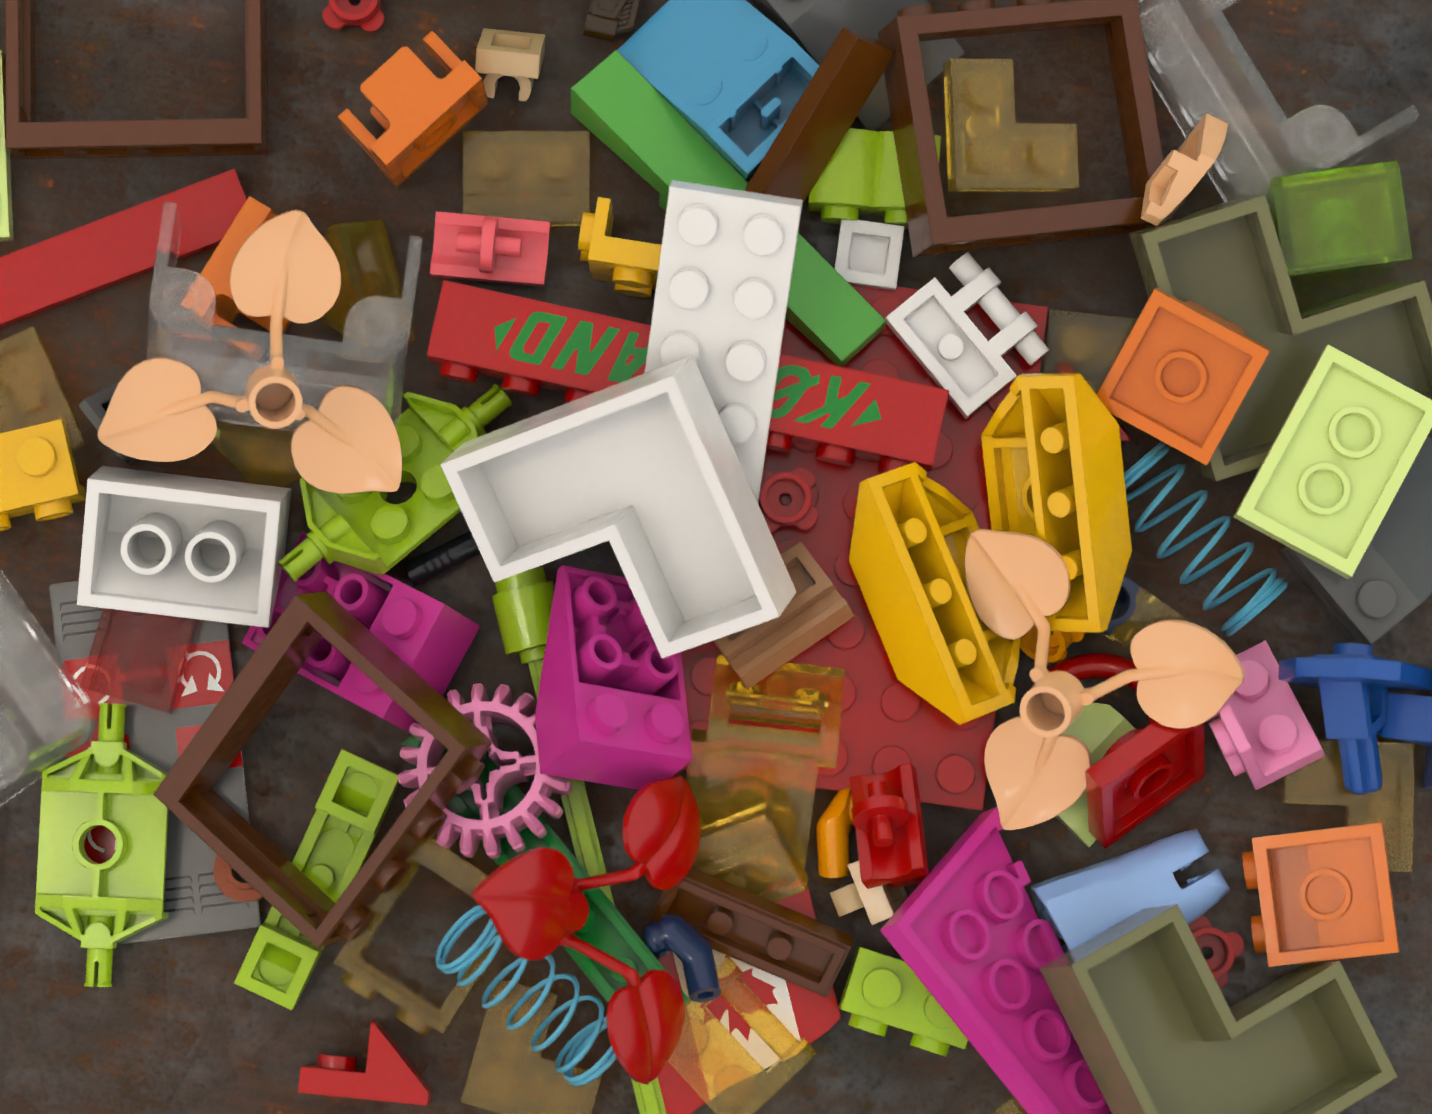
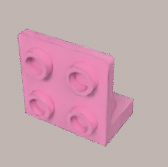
M1266 640L1236 655L1244 669L1245 680L1232 693L1222 708L1206 721L1209 723L1234 777L1246 771L1255 790L1325 757L1324 751L1288 682L1278 680L1279 665Z

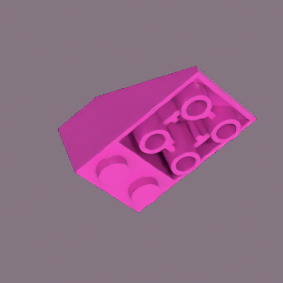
M302 531L294 548L307 539V533ZM323 558L298 578L296 582L282 569L270 627L250 626L242 644L256 651L295 595L326 591L443 696L480 625L444 603L387 574L377 575L337 561L329 564ZM322 637L297 672L410 733L409 729L413 723L419 724L324 637Z
M564 565L557 570L535 711L540 774L640 790L654 780L673 777L693 760L681 652L661 658L625 577Z

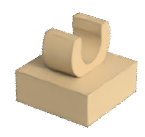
M483 28L476 49L475 71L476 73L486 74L483 84L487 98H494L498 78L512 76L518 81L520 86L518 93L519 101L528 100L534 79L539 78L544 60L545 34Z
M859 860L847 865L854 883L830 892L839 917L864 907L871 925L891 918L908 898L904 886L893 889L886 884L867 889L861 882Z

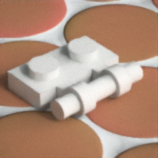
M969 252L962 255L949 267L964 286L952 297L934 277L885 317L886 324L939 388L949 390V400L965 419L1016 378L1017 375L1004 361L1003 355L1015 347L1026 362L1032 366L1050 350L1035 333L1034 330L1037 329L1038 325L1027 312L1020 315L998 288L1002 283L990 268L983 270ZM977 303L1001 330L989 341L965 314Z

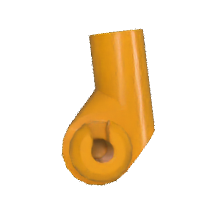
M851 787L838 791L817 822L818 875L821 877L840 878L850 874L847 866L850 864L849 834L854 828L851 812L853 807Z

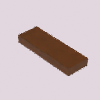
M844 27L752 176L745 191L803 200L804 203L896 52L880 40Z
M692 867L684 879L676 886L661 891L649 923L661 921L663 914L679 915L711 944L713 950L824 997L828 996L852 948L854 938L851 934Z

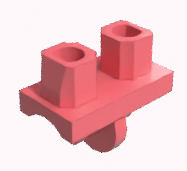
M436 211L430 276L435 278L545 287L551 223L548 221Z

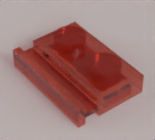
M103 608L80 687L171 714L199 619Z

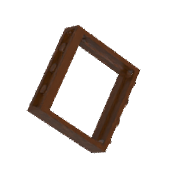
M5 0L6 148L17 160L269 155L267 0H245L246 118L36 122L35 0Z
M973 0L958 5L956 12L935 13L933 5H916L897 11L898 17L878 32L879 40L896 52L885 69L884 76L913 257L1123 235L1153 225L1141 219L1146 183L1163 162V155L1137 0H1076L1055 2V0H1017V6L995 8L994 0ZM1104 24L1132 198L947 217L919 42Z
M326 591L299 594L294 596L153 795L317 948L342 940L351 942L369 926L374 917V913L370 910L381 893L385 894L394 889L406 876L411 866L406 859L417 844H424L441 829L447 819V814L443 809L455 793H463L478 779L484 769V764L480 760L493 741ZM322 637L328 640L448 749L445 756L336 903L213 790Z

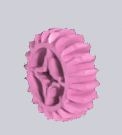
M481 683L472 686V702L465 704L464 699L457 690L449 691L447 693L449 703L493 741L487 752L490 759L500 769L490 772L489 782L486 783L487 792L484 790V785L479 779L467 789L473 791L474 802L479 808L480 820L458 816L445 807L443 811L447 814V819L437 833L436 842L444 849H448L461 835L459 843L460 852L469 858L473 857L476 853L480 839H483L486 854L491 859L499 858L501 839L507 837L509 844L516 852L523 851L525 849V841L520 832L528 827L535 836L540 839L547 834V830L537 819L544 811L549 816L557 819L563 814V809L550 799L551 794L567 795L572 792L573 787L568 780L562 777L540 774L535 714L532 715L536 700L531 694L526 692L511 706L512 690L508 685L500 684L495 690L492 702L489 701L486 688ZM413 723L409 732L422 744L420 748L402 747L400 757L410 764L417 765V768L400 773L398 781L403 787L420 789L439 764L446 747L422 725ZM492 723L507 724L524 732L531 739L535 755L521 756L518 751H501L498 747V739L493 734ZM486 753L483 755V757H482L481 760H480L482 763H483V759H486ZM535 775L532 786L524 799L515 808L500 816V813L504 812L503 801L507 791L515 784L529 782V776ZM419 789L412 792L404 799L403 802L405 807L408 806V804L414 798Z

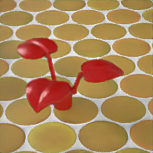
M677 774L670 778L658 779L646 784L629 803L623 818L622 830L625 851L635 861L629 868L581 879L574 878L572 865L563 853L553 848H535L501 865L471 892L472 897L492 920L504 944L517 957L536 961L545 958L558 945L566 946L609 968L624 978L627 986L615 991L608 1002L606 1017L608 1036L613 1051L627 1074L634 1081L646 1085L660 1074L680 1039L685 1019V1005L681 989L677 981L664 970L651 969L640 978L638 972L633 967L576 937L574 932L580 930L585 925L589 914L588 901L582 894L584 890L637 880L644 873L653 888L668 890L683 880L690 871L699 849L700 816L690 785L682 775Z

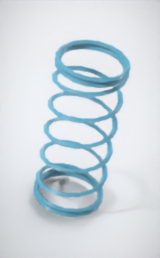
M1161 441L1124 473L1125 488L1127 489L1170 451V446H1165L1166 443ZM1177 464L1126 495L1128 502L1177 472L1134 524V532L1145 531L1200 497L1194 507L1157 550V558H1165L1209 530L1224 523L1182 573L1180 584L1190 583L1233 555L1247 549L1203 602L1202 610H1210L1254 582L1271 574L1253 598L1221 626V631L1225 632V636H1232L1274 601L1288 587L1289 582H1285L1284 577L1275 579L1277 569L1268 568L1214 600L1250 557L1254 549L1253 542H1245L1189 575L1226 532L1231 523V516H1222L1166 550L1202 507L1208 497V490L1195 492L1143 524L1184 474L1186 464Z
M480 905L467 911L454 923L441 941L435 956L436 967L441 969V972L445 974L459 972L457 975V986L460 987L472 983L484 972L502 943L500 935L495 936L497 929L492 920L489 919L487 926L476 942L461 957L445 965L449 951L464 930L475 920L487 914ZM495 944L480 967L469 978L462 981L465 972L486 949ZM549 954L544 958L548 960L550 965L549 978L536 984L518 1000L506 1019V1029L515 1030L532 1018L547 997L553 981L563 978L572 981L575 988L574 998L554 1010L541 1023L531 1039V1051H541L558 1038L572 1018L578 1002L583 1000L595 1002L599 1008V1019L577 1032L566 1043L555 1061V1072L563 1073L564 1079L569 1081V1084L573 1086L588 1084L602 1075L617 1058L612 1046H610L593 1067L579 1076L573 1077L572 1075L574 1066L588 1053L599 1033L607 1029L604 1005L601 998L595 995L579 996L580 985L576 976L569 973L555 975V962L552 955ZM517 959L493 979L482 996V1008H491L508 995L524 972L528 960ZM520 965L505 989L495 999L486 1003L496 985L510 971ZM545 986L537 1002L529 1012L518 1022L511 1024L521 1006L535 992ZM570 1007L556 1031L545 1042L536 1046L539 1036L547 1025L561 1012ZM569 1051V1053L567 1054V1056H566V1058H565L564 1066H563V1067H560V1064H561V1062H562L564 1056H565L566 1053Z

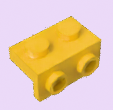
M598 197L595 213H583L578 241V250H581L580 260L588 261L592 280L615 283L614 292L626 296L650 298L652 289H656L662 245L611 237L614 222L612 202L609 198Z
M60 419L0 433V532L11 528L10 518L34 513L36 521H46L73 514L72 504L85 501L86 491L85 487L79 484L66 422Z

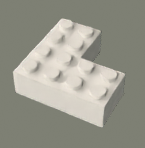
M693 355L464 442L440 464L494 582L609 540L661 658L778 618L797 593Z

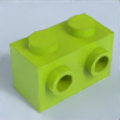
M857 946L838 1008L851 1013L849 1026L883 1037L886 1035L888 1025L913 1033L910 1042L911 1046L946 1057L950 1045L962 1049L966 1048L968 1041L966 1036L905 961Z

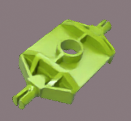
M494 384L491 389L469 407L464 406L461 409L455 404L412 392L405 393L403 396L409 408L393 420V424L398 434L402 454L400 483L410 482L416 484L417 487L413 496L406 502L391 504L386 502L388 492L332 493L312 486L303 478L299 479L307 526L310 532L306 534L307 539L277 561L281 568L294 582L298 581V578L323 558L329 564L337 561L377 575H384L461 511L440 464L464 442L486 434L483 427L505 409L512 406V402L506 393L497 384Z
M99 703L98 741H91V748L42 771L35 914L80 940L81 948H87L86 980L84 986L112 987L113 949H116L117 942H121L169 918V912L164 911L169 809L153 795L168 772L127 749V743H124L125 709L127 704ZM98 826H105L111 830L117 843L116 851L112 858L102 864L92 861L87 856L84 847L87 834Z

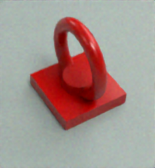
M1087 653L1064 659L1047 670L1049 672L1064 671L1081 681L1091 678L1109 679L1125 670L1136 669L1133 660L1119 655ZM1138 681L1125 684L1137 693ZM1148 716L1147 727L1144 729H1134L1124 734L1107 750L1101 760L1085 771L1089 832L1105 849L1205 777L1204 723L1189 728H1171L1161 725Z

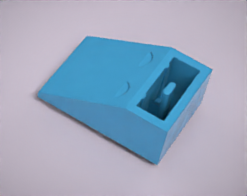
M669 0L617 50L748 183L819 68V65L790 36L746 0Z

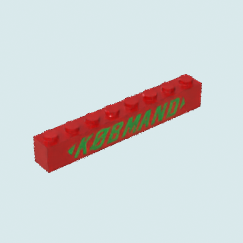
M443 280L426 356L431 364L440 366L438 375L444 378L475 384L478 374L503 379L501 389L511 393L539 397L540 389L545 388L566 393L564 403H569L644 374L651 325ZM780 353L767 449L790 452L791 444L797 443L817 448L815 458L835 464L852 466L856 456L879 461L878 471L881 473L913 462L920 465L926 472H930L934 463L949 390Z

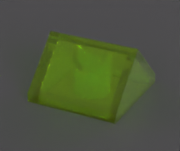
M1397 160L1270 178L1269 209L1290 280L1397 266L1412 259L1401 174Z

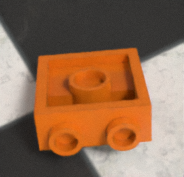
M1383 822L1252 838L1253 851H1245L1242 854L1247 890L1258 889L1262 915L1251 916L1252 938L1255 953H1267L1268 967L1400 952Z

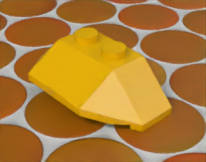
M1080 373L1021 374L1016 376L1009 388L1010 392L998 406L981 434L991 530L1035 536L1052 545L1064 559L1070 574V594L1062 609L1055 614L1045 616L1050 624L1051 631L1101 633L1108 628L1132 553L1119 424Z
M916 462L860 482L849 562L898 681L961 725L1015 703L1016 687L1013 686L1018 668L1021 637L1017 639L1003 638L990 630L978 616L969 595L965 575L966 546L970 534L979 529L973 512L945 487L926 476L927 472Z

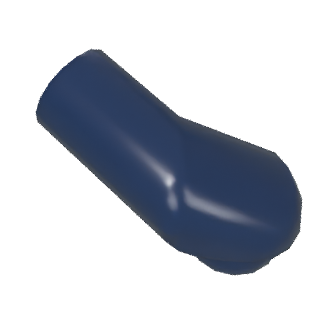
M663 914L661 921L650 922L644 930V938L648 949L660 957L672 951L681 960L690 1000L693 1002H707L720 996L721 988L711 944L679 915Z

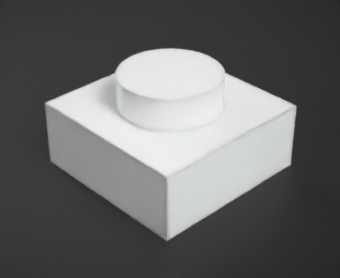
M841 220L834 269L849 284L896 291L905 226L863 220Z

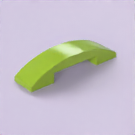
M344 748L341 749L316 803V812L292 862L335 903L363 867L399 783V774ZM272 906L265 922L260 925L234 984L287 1009L293 1010L325 946L317 948Z

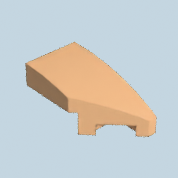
M1206 113L1177 151L1171 150L1146 183L1141 219L1159 226L1175 213L1219 155L1226 138L1228 123Z

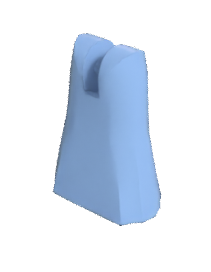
M1197 828L1162 838L1120 856L1058 875L1030 887L1033 903L1041 918L1051 923L1058 939L1064 940L1066 944L1062 946L1064 954L1144 908L1178 904L1189 925L1217 904L1231 889L1219 867L1202 875L1187 879V883L1182 886L1178 885L1173 872L1178 869L1183 871L1196 859L1209 852Z

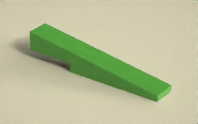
M617 50L571 88V114L660 193L659 206L665 211L667 210L669 188L672 180L745 191L748 182ZM798 233L786 320L835 364L843 367L885 329L886 320Z

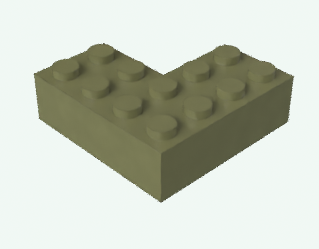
M1249 194L1167 220L1159 226L1152 225L1129 233L1148 298H1150L1153 290L1157 287L1183 302L1190 299L1244 328V335L1271 349L1207 466L1198 461L1202 476L1217 482L1260 468L1322 351L1328 344L1432 400V303L1425 280L1406 277L1299 311L1265 195Z
M1178 904L1144 908L1039 968L1112 1114H1338L1398 1077L1340 961L1303 964L1229 1008Z

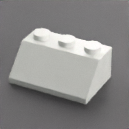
M101 466L87 479L77 605L269 628L282 571L277 561L285 556L291 488Z

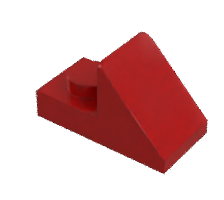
M378 1019L371 1021L366 1070L356 1069L357 1057L318 1053L317 1065L306 1064L300 1068L298 1093L424 1106L432 1103V1087Z

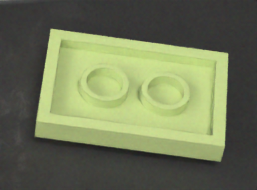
M1328 344L1322 351L1233 517L1346 579L1351 578L1432 428V400Z

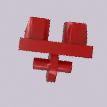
M906 763L883 774H860L849 777L853 804L851 809L852 821L856 831L861 882L867 889L886 884L894 889L922 882L925 879V875H929L917 771L911 763Z

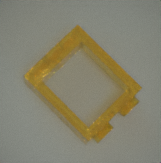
M431 838L424 844H417L406 859L411 865L406 876L394 889L388 893L380 894L370 908L374 913V917L369 926L356 939L351 942L347 941L334 961L336 965L346 971L340 979L342 983L370 1001L374 1000L378 992L400 1006L394 1016L424 1036L428 1035L432 1027L442 1034L448 1030L487 968L472 983L463 987L456 984L442 1007L439 1008L364 959L362 955L421 864L471 897V892L489 876L450 849H444L436 840ZM495 944L486 949L465 972L462 981L469 978L480 967Z

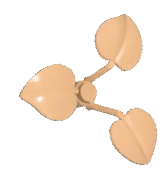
M300 210L282 213L259 226L242 244L231 267V293L237 308L248 316L264 317L271 315L270 365L263 366L252 373L246 384V395L236 396L213 390L201 393L200 379L192 367L180 360L169 357H154L143 360L125 373L114 390L105 416L98 429L99 441L118 453L146 461L175 462L197 455L215 438L217 423L207 404L216 403L233 407L241 413L250 410L253 418L259 424L274 429L286 427L295 420H302L304 417H307L308 420L301 423L293 433L291 453L295 468L309 484L327 492L346 494L367 491L394 492L399 489L401 482L402 454L398 434L388 411L374 395L355 386H335L326 392L317 410L309 404H302V396L293 374L284 368L283 317L299 324H306L319 319L333 307L341 287L340 266L333 249L316 229L308 215Z
M978 529L970 534L965 551V575L972 604L980 619L990 630L1006 639H1017L1024 636L1034 624L1038 630L1035 664L1029 673L1035 685L1021 700L1020 716L1001 723L991 733L985 748L984 764L986 776L994 794L1000 823L1004 830L1021 829L1043 823L1069 808L1085 791V771L1092 766L1090 751L1087 745L1079 738L1061 734L1081 714L1085 705L1092 704L1097 698L1129 682L1138 681L1137 699L1143 711L1150 718L1163 726L1189 728L1204 723L1213 717L1226 703L1232 693L1244 682V669L1240 661L1222 639L1197 624L1172 619L1152 623L1134 636L1131 641L1130 650L1136 669L1125 670L1086 689L1070 673L1064 671L1049 672L1047 670L1051 627L1045 616L1057 613L1069 598L1070 574L1064 559L1052 545L1032 535L988 529Z

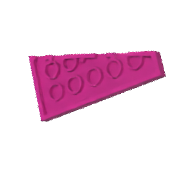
M996 806L981 813L880 931L1028 1114H1112L1039 969L1064 955V951L1051 923L1039 919L1024 887L1031 883V880L1022 860L1013 863L999 833L1003 828Z

